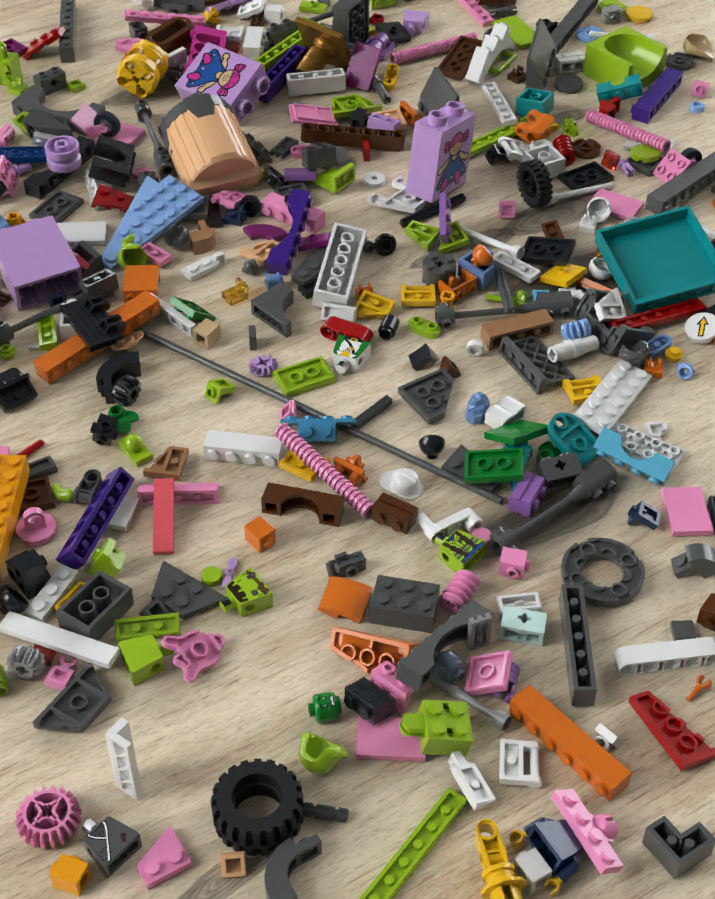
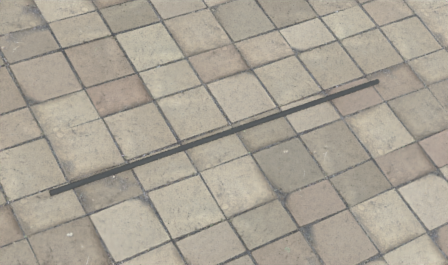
M139 327L132 331H143V337L285 404L292 400V398L143 328ZM294 400L296 408L306 414L315 416L317 419H322V416H328ZM350 425L337 426L340 430L501 505L503 502V497L478 485L465 484L463 478Z

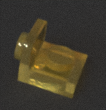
M239 277L235 278L236 286L221 292L222 298L230 306L248 299L249 287Z

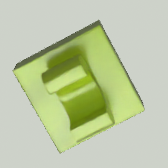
M17 77L16 82L12 81L8 92L19 96L28 89V84H24L22 78Z

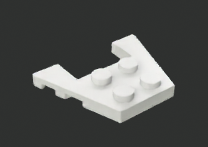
M401 176L392 181V187L400 191L389 198L373 193L366 200L368 205L409 213H416L430 202L406 193L407 183L404 182V178Z

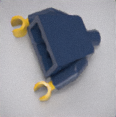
M541 817L525 826L524 831L513 830L510 833V842L519 839L513 843L514 849L519 850L523 848L525 839L532 849H537L552 869V876L557 875L555 879H547L544 885V890L550 885L554 886L556 889L552 891L550 897L557 896L559 885L562 882L566 883L578 871L583 860L582 853L585 850L567 821Z

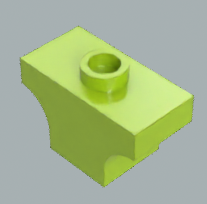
M109 538L100 549H95L86 573L93 576L100 570L114 578L121 570L127 554L121 552L116 547V541Z

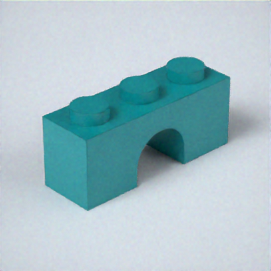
M640 74L625 77V81L620 85H611V81L596 84L599 104L602 99L609 101L616 96L620 97L621 100L643 95Z

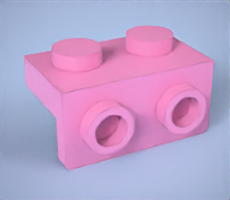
M386 660L372 670L370 681L395 699V710L402 714L407 710L410 696L415 690L396 679L398 669Z

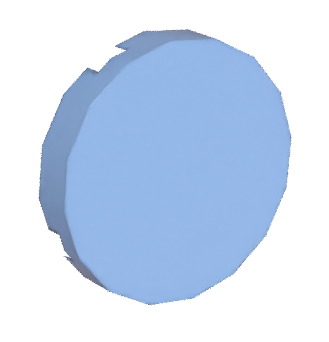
M583 26L577 30L576 38L580 42L588 44L599 38L590 37L588 33L590 31L602 32V30L594 26H588V28Z

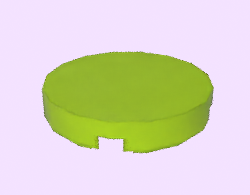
M643 144L633 146L630 150L631 159L637 162L643 160V163H652L659 160L661 156V151Z

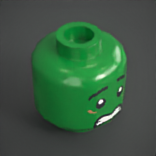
M333 692L314 694L312 703H308L309 716H314L317 723L336 721L339 714H342L340 697L335 696Z

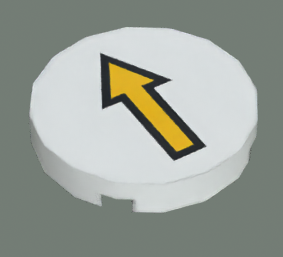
M703 312L691 316L685 324L687 338L699 344L711 342V339L715 338V315Z

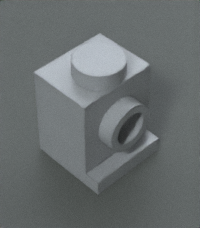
M615 4L602 8L601 20L606 25L622 22L623 9Z

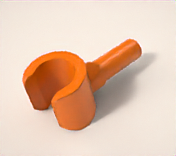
M699 675L696 679L697 685L686 699L691 702L698 692L710 689L712 681L709 679L706 684L701 685L705 676Z

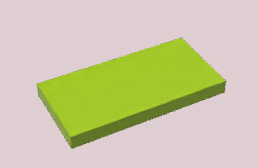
M514 15L493 21V26L495 23L500 24V22L508 25L511 30L509 37L519 50L531 46L535 31L518 16Z

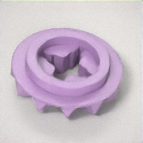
M264 354L261 357L256 355V358L251 359L249 363L250 371L257 376L272 375V371L278 368L276 358H272L271 355L267 357Z

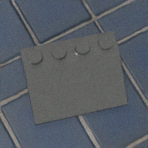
M339 0L332 7L333 30L343 34L351 56L355 43L360 42L364 44L369 38V0Z
M540 18L527 56L526 88L543 90L544 87H547L548 79L546 78L550 77L551 69L549 68L553 66L554 59L552 58L556 56L557 49L554 48L555 42Z
M434 67L420 94L418 108L422 111L424 117L429 115L430 111L439 110L446 106V103L449 101L460 100V96L438 67Z

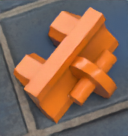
M355 454L352 458L348 456L346 460L337 456L333 459L335 464L333 468H336L337 472H340L342 475L348 474L349 477L347 479L350 483L354 484V487H357L361 481L366 483L369 479L365 476L366 471L363 469L365 464L361 462L362 458L360 455Z

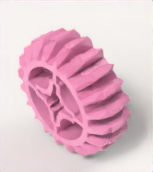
M54 785L50 790H47L44 786L41 792L34 790L33 796L26 795V802H20V810L16 811L17 819L15 824L18 828L19 836L27 844L31 843L34 848L41 845L43 850H45L47 845H51L54 849L58 842L64 845L65 838L72 839V832H78V824L82 820V810L78 799L73 797L71 791L66 792L63 786L58 790ZM67 810V814L64 820L61 821L60 819L63 816V813ZM36 813L37 816L34 818L35 821L32 824H30L32 817Z

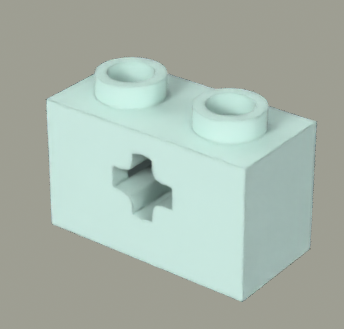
M504 606L499 639L542 647L547 613Z

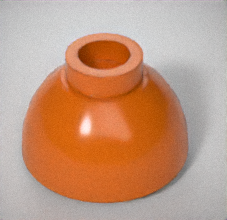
M478 244L473 250L471 262L475 267L488 266L493 263V257L483 245Z

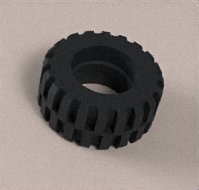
M254 759L253 762L245 760L240 762L241 765L239 766L233 765L228 768L229 773L224 772L219 777V783L217 782L214 785L213 795L211 796L213 823L217 835L223 839V843L226 846L231 847L233 845L234 851H246L247 855L255 856V853H261V856L269 855L268 851L275 850L290 837L293 840V835H298L301 829L300 825L304 819L302 787L300 782L297 781L296 775L292 771L287 772V767L281 763L276 765L275 761L267 759V762L261 761V759ZM257 795L271 797L280 804L272 814L262 818H249L241 815L236 810L242 801Z

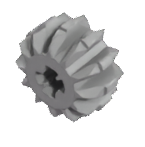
M24 644L15 646L7 657V670L13 672V676H19L20 679L26 678L28 681L37 679L44 670L45 655L39 653V649H34L32 646L27 647Z

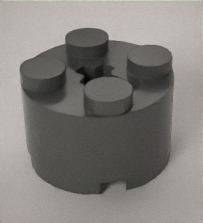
M434 251L430 252L429 256L423 260V283L425 282L426 286L435 284V290H438V281L440 280L448 286L449 277L454 276L456 278L457 263L455 256Z

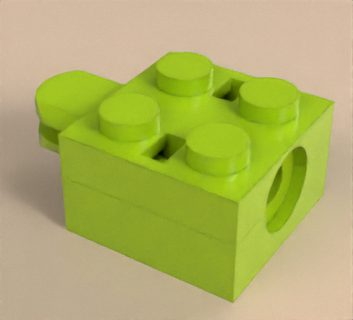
M0 41V85L11 86L12 81L16 82L17 77L23 79L19 54L7 52L6 44Z
M423 699L417 714L405 713L399 724L400 732L404 736L419 737L422 754L451 755L452 752L460 750L462 755L466 756L474 741L467 702Z

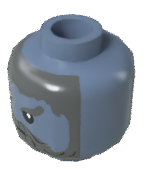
M443 650L434 658L433 669L441 679L448 683H453L455 681L459 682L464 678L466 663L453 650Z

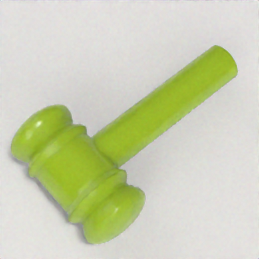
M519 290L516 292L515 297H511L514 307L525 304L528 296L525 291ZM486 294L487 301L502 302L500 295Z

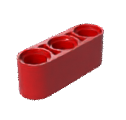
M335 316L329 317L320 328L322 336L335 342L339 335L370 342L373 338V332L369 328Z

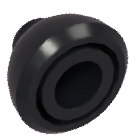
M246 195L241 199L240 206L241 204L245 205L247 217H255L261 211L259 198L254 195Z
M388 233L378 235L374 241L376 252L381 256L391 255L396 249V239L394 236Z
M426 435L418 443L421 451L427 455V458L433 460L437 459L438 454L444 449L445 439L439 435Z
M4 589L0 600V611L5 616L9 611L19 614L28 608V602L22 595L13 589Z

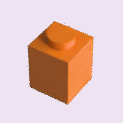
M261 516L244 526L245 540L260 553L271 548L276 543L275 529Z

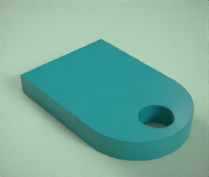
M566 412L553 416L547 425V433L550 440L562 453L567 452L571 454L576 452L580 465L583 468L597 456L593 448L597 438L576 416ZM556 421H560L563 427H559Z

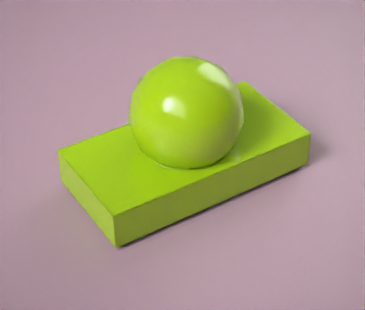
M131 433L117 440L118 447L137 467L154 459L151 451L144 445L141 436Z

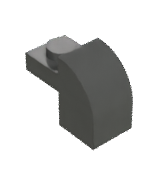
M694 543L686 545V552L671 558L673 572L678 579L694 571H697L704 579L715 574V550L707 544Z

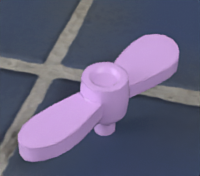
M231 558L228 561L225 578L222 581V588L224 590L226 584L234 578V571L238 564L236 558Z

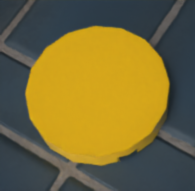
M632 6L626 10L625 16L634 23H645L647 20L650 21L652 19L653 12L644 6Z

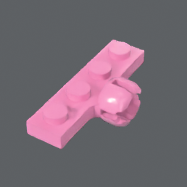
M574 789L555 790L551 798L599 873L603 875L620 872L624 865L609 844L618 835V826L615 821H612L613 817L608 814H590Z

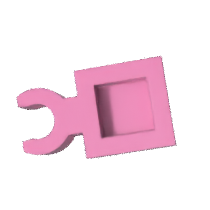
M63 656L60 659V666L53 665L46 676L45 686L63 690L75 677L77 659H74L72 663H67L66 656Z

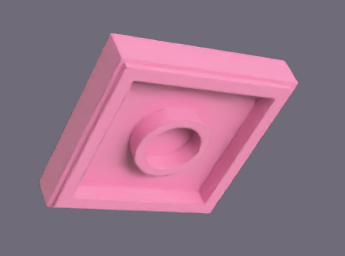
M507 650L470 657L464 692L470 696L507 691L513 658L511 651Z

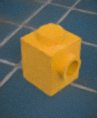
M61 854L58 861L52 864L49 875L53 887L80 897L91 877L89 864L78 856Z

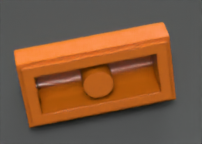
M400 101L399 109L403 117L414 128L415 122L422 119L423 116L408 101Z

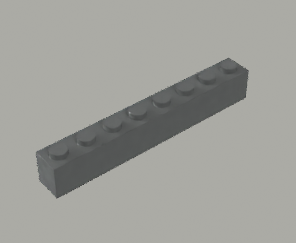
M61 0L60 26L65 28L63 35L59 38L61 63L75 62L76 0Z
M715 152L649 193L644 209L655 214L670 211L673 205L678 206L681 202L715 180Z

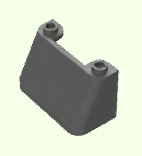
M588 288L574 312L575 321L588 319L591 325V335H595L598 338L599 348L605 354H618L622 345H636L639 340L647 342L656 334L649 326L635 329L629 328L626 324H621L620 328L612 326L610 329L609 322H599L594 305L606 296L609 291Z

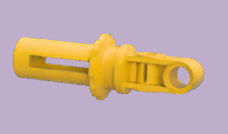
M490 819L479 821L476 826L474 842L483 869L481 873L482 881L486 884L480 891L481 898L522 899L521 892L526 888L527 883L523 877L515 875V866L508 861L507 851L502 842L497 824ZM487 832V833H489L491 836H490V837H484V836L481 835V833Z

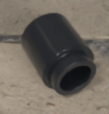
M391 314L385 315L378 328L379 336L384 340L393 338L400 324L399 319Z

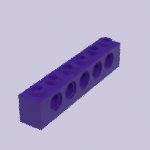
M121 466L107 474L55 559L60 564L76 570L87 562L135 480Z

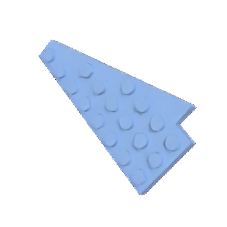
M168 175L159 183L147 176L102 254L103 267L112 272L120 267L117 256L122 249L121 243L123 239L128 237L130 233L134 234L133 243L140 244V246L147 242L151 243L172 225H175L204 203V197L171 175Z

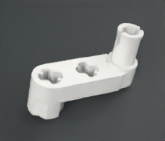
M465 508L437 523H433L425 513L418 515L415 521L425 531L424 534L432 543H435V538L439 533H443L448 537L455 530L463 531L467 529L472 533L475 528L483 527L484 521L471 508Z

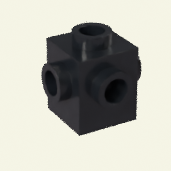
M100 413L97 423L93 422L90 433H93L92 441L102 446H111L112 441H116L119 434L117 429L119 419Z

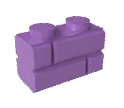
M525 471L524 481H518L509 496L508 509L515 513L519 512L526 517H529L532 511H537L540 497L544 498L547 493L545 478L538 475L534 476V474Z

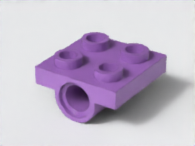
M383 32L377 33L374 38L369 37L364 43L383 49L380 60H385L395 48V42L389 41L388 36Z

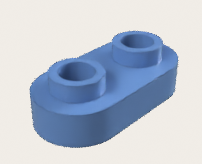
M659 334L647 341L646 343L649 347L652 345L647 358L652 357L654 359L665 353L666 349L672 345V338L665 334Z

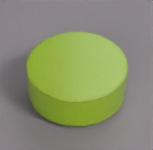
M216 566L204 568L201 572L202 583L209 587L220 584L222 581L221 570Z

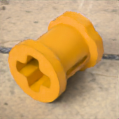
M448 290L442 291L440 294L441 303H448L450 307L455 308L453 304L455 293Z

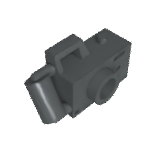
M345 551L334 555V559L326 563L329 578L330 576L352 577L357 572L366 570V558L362 551L347 554Z

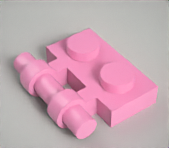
M224 189L219 193H215L210 198L211 203L220 202L227 209H235L240 206L241 199L247 194L236 190L231 192L228 189Z

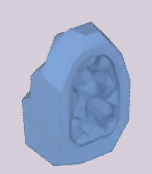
M482 392L475 393L468 401L465 412L466 421L473 425L481 424L485 421V412L490 407L486 394Z

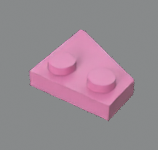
M119 38L116 40L115 50L128 53L131 47L142 39Z

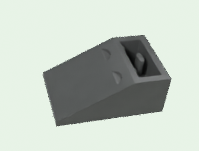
M34 107L23 120L27 135L31 139H33L35 131L57 136L67 135L73 137L72 128L68 124L59 122L57 118L47 115L41 109L38 110Z

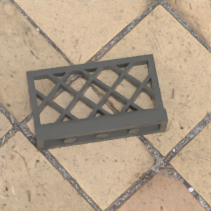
M536 335L511 340L508 336L502 338L498 352L536 394L543 393L544 388L562 384L564 379H575V376L560 361L553 363L549 360L547 355L548 348ZM525 349H529V350L535 351V353L530 352V351H526ZM535 359L544 361L545 363L535 361ZM545 370L555 372V374L546 372Z

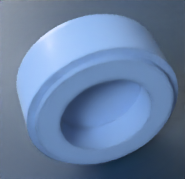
M694 101L690 104L689 110L692 113L700 114L704 112L705 105L700 101Z

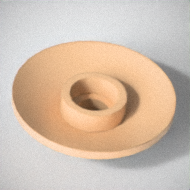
M143 331L129 333L124 338L118 340L116 344L111 345V349L113 351L125 349L127 352L132 351L136 348L135 344L144 336Z

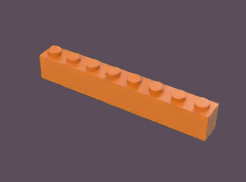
M145 290L107 315L119 314L121 316V320L125 321L127 325L126 329L121 331L125 337L159 315L161 307L159 299ZM78 334L33 361L36 374L50 385L107 347L90 352Z

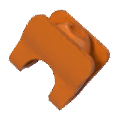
M533 109L527 114L526 119L528 123L520 122L515 126L516 135L524 139L528 144H531L532 141L546 140L551 135L550 126L554 123L555 118Z

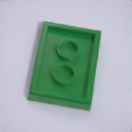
M521 419L484 432V438L514 446L548 434L547 425Z
M524 447L465 451V484L524 481Z

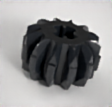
M122 375L117 380L116 385H114L112 399L121 406H131L139 397L141 383L131 375Z

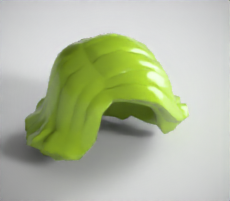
M306 732L300 736L301 742L298 755L302 765L309 772L320 775L328 774L340 759H346L349 756L347 749L343 746L332 743L330 740L319 737L317 734L314 735L312 732Z

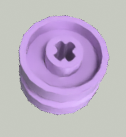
M67 135L56 136L45 143L44 149L47 156V166L51 171L68 173L81 166L79 142L74 137Z

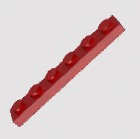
M698 298L612 320L609 322V328L611 329L612 326L620 328L621 324H626L629 328L640 329L643 326L652 328L691 317L707 309V306Z

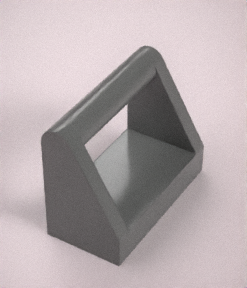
M85 241L78 242L72 248L73 252L79 254L90 264L87 270L81 269L82 278H86L104 269L102 255Z

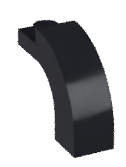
M139 351L118 354L108 359L99 368L96 375L98 393H101V397H105L106 404H114L112 390L122 375L141 376Z

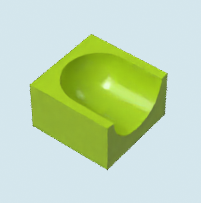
M623 26L586 45L583 75L599 84L611 81V85H620L625 81V77L640 74L642 88L652 84L660 76L661 72H664L668 47L627 26Z

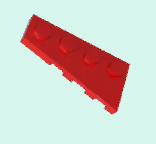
M649 690L630 696L629 704L681 771L715 759V747L711 749L705 744V739L699 733L694 734L686 727L687 723L681 718L674 717L670 713V708Z

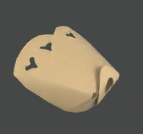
M689 34L683 42V49L686 54L715 59L711 55L712 47L706 36Z

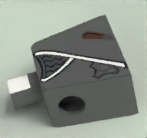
M110 816L106 817L99 824L93 819H88L82 826V830L87 834L83 839L85 849L107 878L142 847L140 834Z

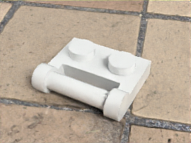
M267 0L241 3L237 17L239 20L247 19L254 14L262 13Z
M216 26L218 30L227 31L226 41L241 42L245 31L244 26Z
M505 136L498 139L499 145L504 148L507 153L506 156L510 161L517 159L522 162L523 151L528 150L523 141Z
M500 739L499 784L528 786L531 789H539L542 786V779L539 777L541 744L536 741ZM523 752L530 754V775L523 774Z

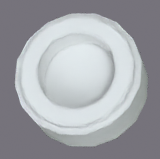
M470 340L467 342L466 352L469 355L480 356L483 354L484 344L481 341Z

